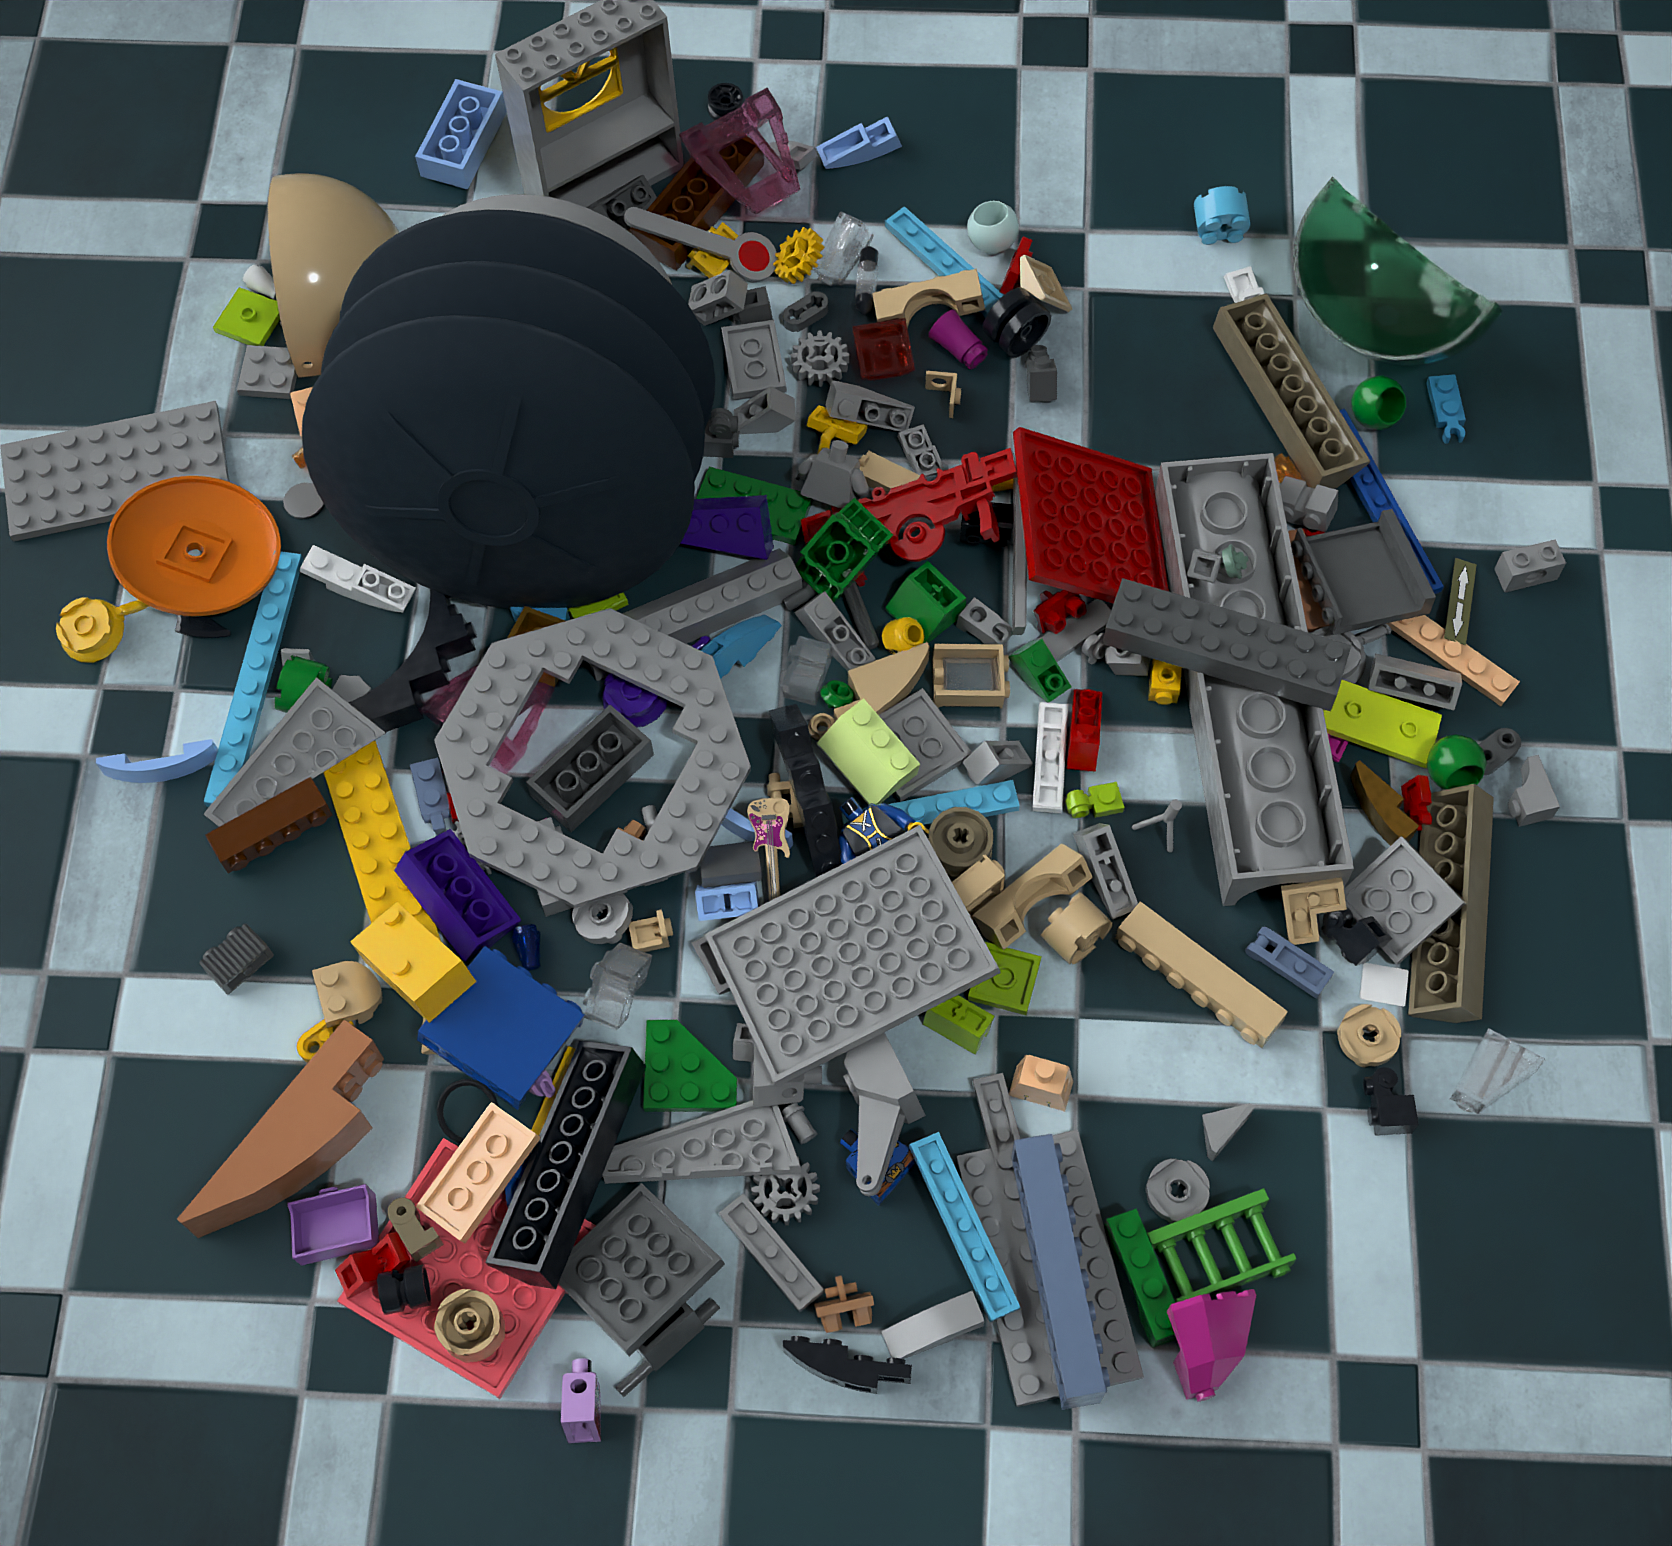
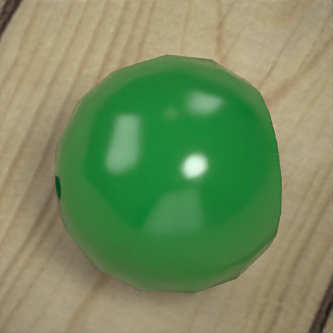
M1383 375L1365 379L1358 385L1352 395L1351 408L1355 419L1361 425L1372 430H1382L1392 427L1400 420L1406 408V397L1402 386L1397 381Z
M1455 734L1440 739L1432 746L1426 765L1431 780L1441 789L1447 790L1470 784L1477 785L1484 776L1487 762L1483 748L1475 740L1467 736Z

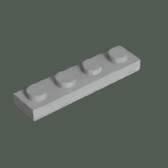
M744 1193L719 1212L721 1219L799 1313L824 1293L821 1285Z

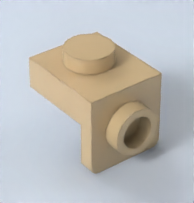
M662 910L656 911V917L630 922L629 931L634 954L670 947L668 936L673 935L670 918L664 919Z

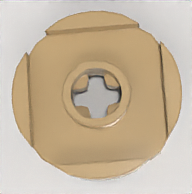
M1370 1004L1358 1005L1349 1010L1337 1030L1338 1041L1342 1051L1360 1067L1379 1066L1388 1062L1395 1055L1400 1045L1401 1028L1395 1016L1384 1008L1371 1007L1372 1005ZM1363 1029H1367L1369 1032H1376L1375 1042H1370L1363 1038Z

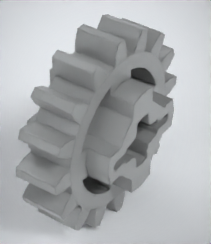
M818 331L817 336L814 337L809 332L807 333V340L800 337L798 339L799 346L793 345V354H791L793 372L799 373L800 380L808 378V385H811L814 381H818L819 387H822L823 381H827L831 385L834 377L840 380L842 379V372H847L849 353H847V345H841L840 337L832 339L831 332L826 336H822V332ZM804 355L806 356L805 363L802 360ZM834 355L838 357L836 362L834 361Z
M808 1162L800 1166L802 1173L754 1175L753 1181L759 1186L752 1187L751 1192L752 1195L759 1196L754 1200L755 1207L764 1206L761 1210L763 1217L771 1213L772 1223L776 1224L780 1217L784 1219L785 1225H789L791 1217H794L799 1223L801 1222L802 1212L807 1215L812 1214L809 1204H818V1198L813 1194L820 1192V1185L812 1184L817 1180L816 1172L808 1174L810 1170ZM803 1181H805L807 1186L805 1197L799 1191ZM767 1182L773 1189V1191L769 1194L768 1199L765 1196V1186ZM791 1186L792 1194L786 1191L781 1194L780 1187L788 1188ZM782 1206H792V1207H793V1208H790V1209H780Z

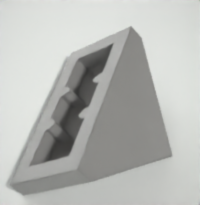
M1249 1103L1202 1115L1207 1157L1211 1161L1217 1157L1249 1119L1255 1108L1252 1104Z

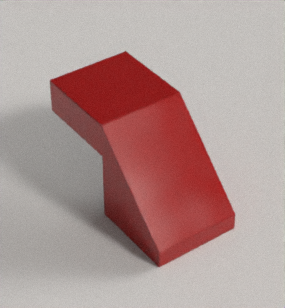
M393 1232L387 1234L371 1250L351 1254L335 1269V1272L347 1298H350L377 1285L378 1273L392 1270L399 1271L411 1259L399 1234Z

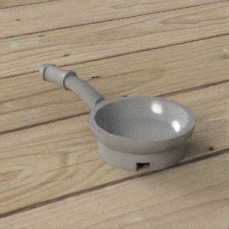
M1381 624L1356 637L1350 631L1333 635L1330 627L1325 626L1315 630L1312 634L1352 645L1342 680L1355 684L1362 677L1366 668L1363 644L1373 642L1386 634L1389 635L1393 630L1388 624Z

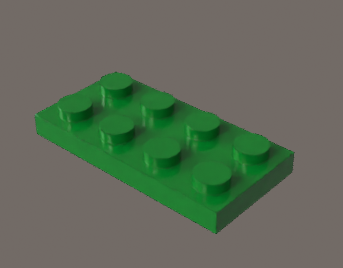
M710 466L696 499L767 495L773 540L795 546L802 531L800 519L808 516L813 502L812 498L801 495V491Z

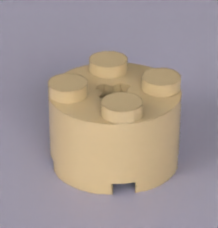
M1079 892L1071 899L1068 907L1064 910L1059 907L1049 916L1048 921L1051 924L1045 928L1041 936L1069 964H1076L1096 948L1094 943L1099 937L1102 940L1105 938L1113 923L1086 896Z
M462 1289L447 1296L440 1304L434 1325L435 1333L444 1348L456 1359L465 1363L481 1361L491 1356L504 1341L505 1320L502 1312L489 1295L476 1290ZM471 1320L474 1323V1328L469 1331L466 1323Z

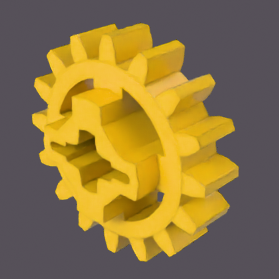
M805 227L800 232L795 230L793 237L787 236V242L785 241L783 244H780L781 251L775 254L778 260L773 263L776 267L774 272L786 283L791 282L795 284L797 279L802 282L805 274L810 276L811 270L818 267L817 259L823 257L820 254V251L825 248L821 244L823 239L811 228L807 230Z

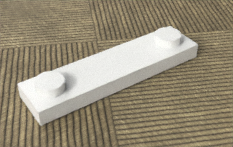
M1039 702L1032 811L1062 814L1068 704Z

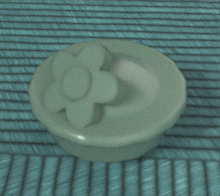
M1230 544L1222 550L1223 562L1220 563L1221 569H1226L1229 578L1241 579V569H1246L1248 557L1244 556L1243 552H1236L1234 546Z

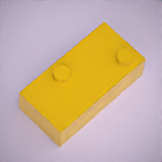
M398 902L350 941L365 963L429 1023L477 982L463 961Z

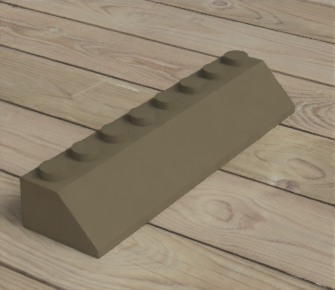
M1267 293L1220 307L1213 329L1308 487L1315 489L1317 485L1332 489L1338 488L1370 463V459Z
M1470 784L1431 793L1432 804L1427 806V810L1431 813L1432 824H1422L1419 854L1466 904L1412 952L1408 1015L1411 1017L1451 1023L1482 1019L1494 797L1476 784Z

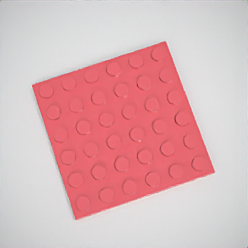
M443 1138L404 1198L410 1199L416 1206L455 1153L458 1146ZM504 1189L466 1243L457 1239L418 1209L420 1214L419 1222L426 1231L433 1227L444 1245L418 1262L414 1260L405 1246L411 1260L398 1272L402 1274L407 1267L425 1265L431 1290V1306L411 1309L407 1305L403 1312L384 1315L379 1299L378 1284L350 1298H347L343 1291L337 1302L496 1398L501 1399L566 1292L559 1285L556 1290L528 1285L485 1263L508 1210ZM584 1219L574 1246L596 1225ZM390 1220L380 1234L379 1242L387 1234L397 1232ZM462 1289L476 1290L489 1295L502 1312L505 1320L504 1341L491 1356L477 1362L465 1363L453 1357L440 1343L435 1333L434 1325L440 1304L447 1296ZM471 1320L466 1323L469 1331L474 1328V1323Z

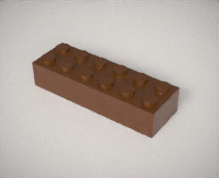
M720 122L646 211L708 231L712 226L714 227L764 166L763 144ZM633 227L631 228L632 235L644 244L659 262L676 271L693 250V247Z

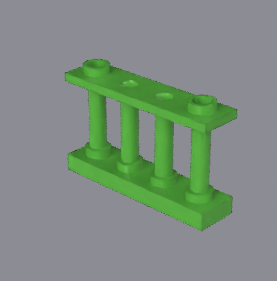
M1264 1188L1147 1233L1153 1250L1158 1249L1159 1253L1163 1252L1182 1297L1177 1298L1175 1303L1203 1294H1210V1297H1214L1219 1293L1227 1292L1272 1274L1273 1278H1278L1291 1271L1290 1267L1296 1261L1295 1254L1281 1257L1262 1216L1263 1208H1265L1269 1201ZM1244 1215L1246 1219L1251 1220L1269 1260V1263L1252 1269L1233 1227V1224H1235L1234 1219ZM1216 1227L1217 1230L1222 1231L1240 1271L1239 1275L1226 1280L1222 1279L1205 1241V1230ZM1185 1238L1189 1242L1192 1241L1211 1283L1210 1286L1195 1292L1174 1248L1177 1246V1241Z

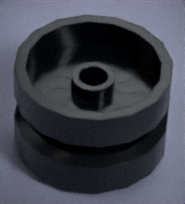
M1015 288L1003 295L990 309L983 323V331L993 342L999 343L1000 348L1010 358H1017L1031 350L1032 346L1041 340L1051 323L1052 315L1043 305L1035 303L1033 296L1024 288Z

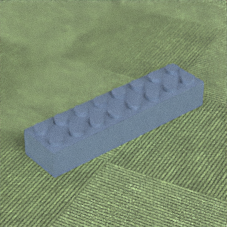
M1052 1134L1014 1140L1011 1159L1061 1408L1065 1410L1100 1404L1105 1393H1107V1387H1110L1107 1367H1101L1100 1354H1103L1100 1334H1094L1093 1321H1096L1093 1301L1087 1302L1086 1298L1089 1280L1086 1269H1080V1256H1082L1080 1238L1073 1236V1225L1076 1224L1073 1206H1067L1066 1193H1069L1066 1174H1060V1162H1063L1061 1147L1059 1143L1054 1144Z

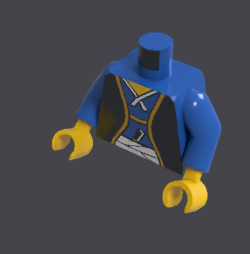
M851 797L839 807L849 820L839 828L841 834L838 839L841 848L842 864L919 825L927 834L929 833L922 823L916 822L905 811L886 803L878 805L870 803L862 809L856 800Z

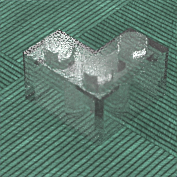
M619 943L612 951L608 950L600 963L596 962L591 970L590 979L593 980V983L583 1000V1005L586 1006L584 1018L617 1031L628 1019L634 994L646 981L653 955Z

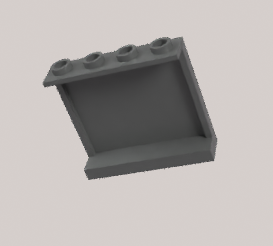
M1393 509L1383 510L1378 522L1305 537L1302 528L1297 529L1294 541L1291 543L1292 553L1295 558L1298 557L1302 575L1305 580L1309 581L1313 599L1319 603L1322 609L1323 621L1326 625H1329L1333 635L1430 614L1436 596Z

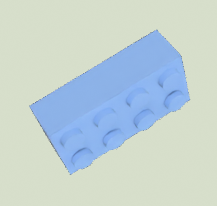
M455 79L415 156L421 177L464 189L469 188L507 113L502 91Z

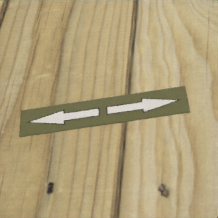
M1455 558L1444 638L1466 645L1477 565Z

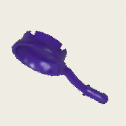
M702 636L692 647L701 650L712 640L709 636ZM609 673L606 677L605 688L602 694L603 708L606 709L611 705L635 727L647 726L657 720L666 710L667 699L612 673Z

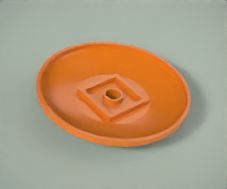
M180 476L150 484L134 493L121 505L115 513L108 530L107 552L111 568L118 581L131 595L141 602L171 614L207 616L238 608L264 590L277 570L281 552V540L278 526L272 514L249 491L217 478ZM193 549H198L203 552L199 556H191L188 554V552Z

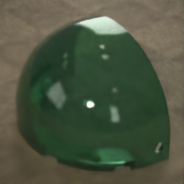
M1332 176L1307 208L1298 227L1294 243L1293 261L1296 282L1307 308L1316 321L1332 337L1354 352L1375 361L1402 366L1425 365L1448 359L1466 350L1480 339L1503 312L1500 306L1494 300L1491 303L1481 294L1478 295L1471 289L1466 288L1397 235L1379 217L1368 211L1369 209L1366 205L1347 192Z

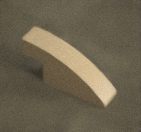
M928 643L917 645L910 650L901 651L849 670L848 685L853 690L855 702L834 709V720L837 721L842 714L863 698L878 715L903 701L917 684L929 661Z

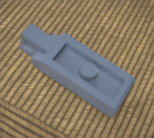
M438 757L410 764L421 816L425 824L432 823L436 836L447 831L444 819L451 817L447 790Z

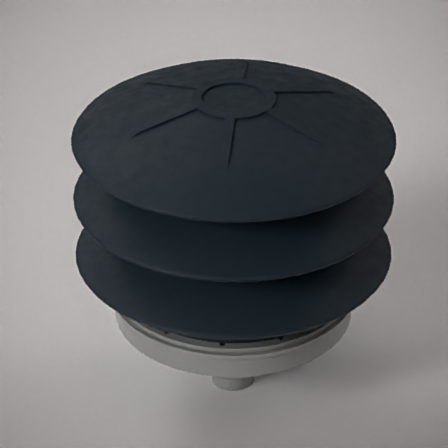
M509 194L482 198L460 205L442 216L415 224L401 231L380 245L359 267L344 295L339 323L333 330L326 346L321 366V375L315 382L306 402L302 419L301 437L304 459L309 476L318 495L344 531L377 560L402 576L439 593L490 607L510 609V607L524 608L525 606L530 608H572L584 606L623 593L643 582L661 568L683 540L692 516L695 491L694 482L701 467L705 448V428L714 403V363L707 338L687 302L673 287L667 273L650 250L622 226L591 209L552 197Z

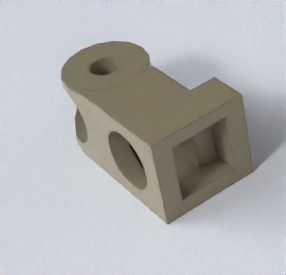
M398 1198L390 1203L387 1213L388 1217L416 1262L444 1245L433 1227L426 1231L419 1222V1211L410 1199Z

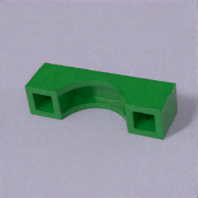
M1137 1208L1108 1218L1104 1225L1105 1233L1115 1258L1119 1260L1128 1276L1137 1301L1139 1318L1151 1348L1176 1340L1167 1314L1169 1306L1174 1304L1175 1301Z

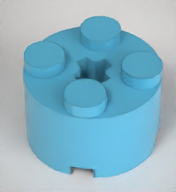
M1222 186L1208 190L1209 195L1203 198L1199 195L1195 199L1194 211L1197 231L1203 244H1214L1217 240H1228L1231 243L1243 240V234L1250 228L1248 204L1244 191L1241 194L1236 187Z

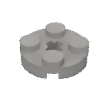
M624 894L607 899L588 902L587 905L573 908V923L576 926V930L586 941L593 944H614L622 938V934L630 925L633 905ZM607 909V916L600 920L597 917L598 912L603 913V910Z
M1177 1158L1167 1159L1159 1163L1152 1170L1145 1188L1147 1200L1152 1210L1171 1224L1203 1212L1208 1203L1210 1189L1208 1177L1197 1164L1188 1160H1176ZM1177 1183V1186L1179 1184L1185 1186L1186 1189L1183 1191L1184 1197H1174L1171 1194L1172 1187L1170 1185Z

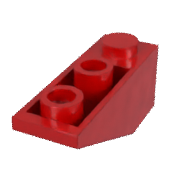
M1074 689L1067 769L1096 772L1102 710V692Z

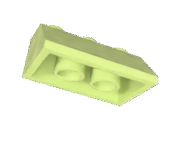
M864 698L842 714L817 742L821 750L868 805L870 803L875 805L882 803L914 778L919 771L920 763Z

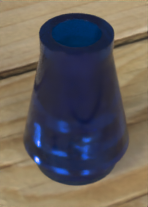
M534 924L514 928L511 939L522 967L528 971L540 968L541 932L537 931V926Z

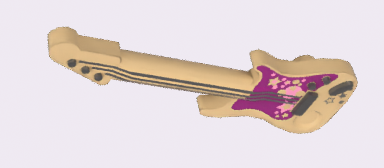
M783 798L755 800L749 804L747 809L749 820L755 831L753 850L757 852L759 847L765 846L769 901L780 896L777 849H781L785 853L786 858L790 857V848L785 837L790 805Z

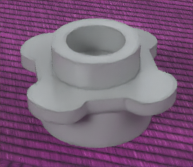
M1100 633L1099 635L1092 634L1085 640L1082 652L1089 657L1088 663L1094 664L1097 659H1102L1105 656L1106 649L1109 647L1103 644L1105 633Z

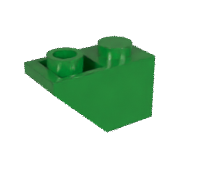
M1043 639L1029 641L1009 655V659L1021 679L1047 703H1050L1072 687Z

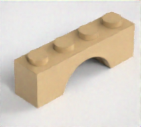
M977 269L963 270L956 274L937 276L930 280L912 282L904 286L892 289L886 288L872 293L876 317L882 334L908 328L912 316L919 309L931 304L947 305L956 310L959 316L985 310Z
M1061 843L973 914V917L982 935L1004 950L1026 932L1024 918L1034 904L1053 895H1072L1093 878L1084 857Z

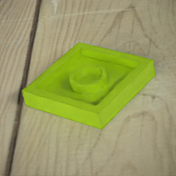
M985 942L1001 973L970 988L968 1000L1027 1015L1042 956L1011 948L1003 950L995 944Z

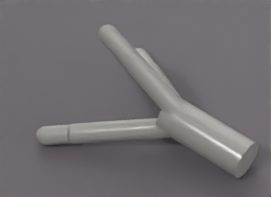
M1177 799L1172 800L1163 814L1132 825V829L1137 830L1164 821L1167 823V851L1172 852L1173 820L1182 808V803Z

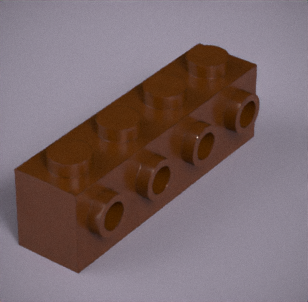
M309 777L205 834L227 873L243 869L248 865V862L259 856L270 854L275 847L282 843L297 839L302 832L309 828L322 825L326 822L327 818L333 815L314 781Z

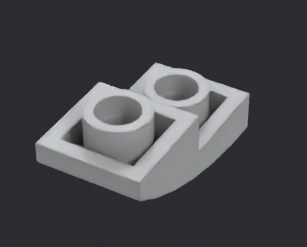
M924 424L898 433L897 437L914 473L918 475L923 473L926 477L937 474V468L945 470L935 445L932 446Z

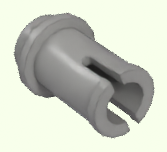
M793 1103L787 1106L781 1113L784 1116V1122H788L799 1139L800 1144H803L813 1139L818 1133L803 1113L805 1108L799 1106L798 1103Z

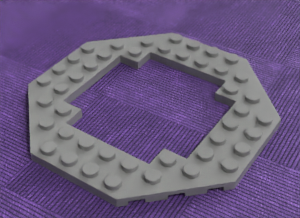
M611 608L491 643L434 739L469 856L573 908L587 905L588 902L601 898L607 899L626 893L627 890L642 885L655 884L667 880L668 877L696 871L751 771V765L713 656ZM583 660L683 707L684 709L672 728V732L697 744L644 841L616 829L603 853L502 805L501 802L512 785L513 779L489 767L543 672L570 684Z

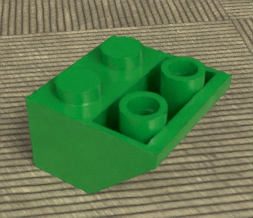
M927 561L905 579L886 606V611L894 619L903 617L916 619L924 631L923 643H929L958 620L959 614L966 607V597Z

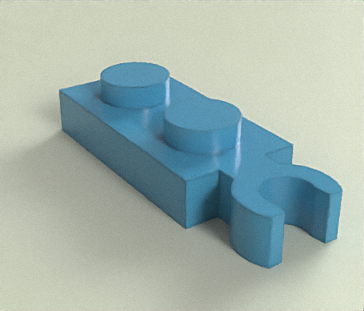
M1455 374L1429 376L1426 384L1436 428H1445L1442 435V440L1445 444L1449 443L1450 434H1455L1458 437L1459 443H1461L1465 437V429L1462 426H1464L1466 418Z

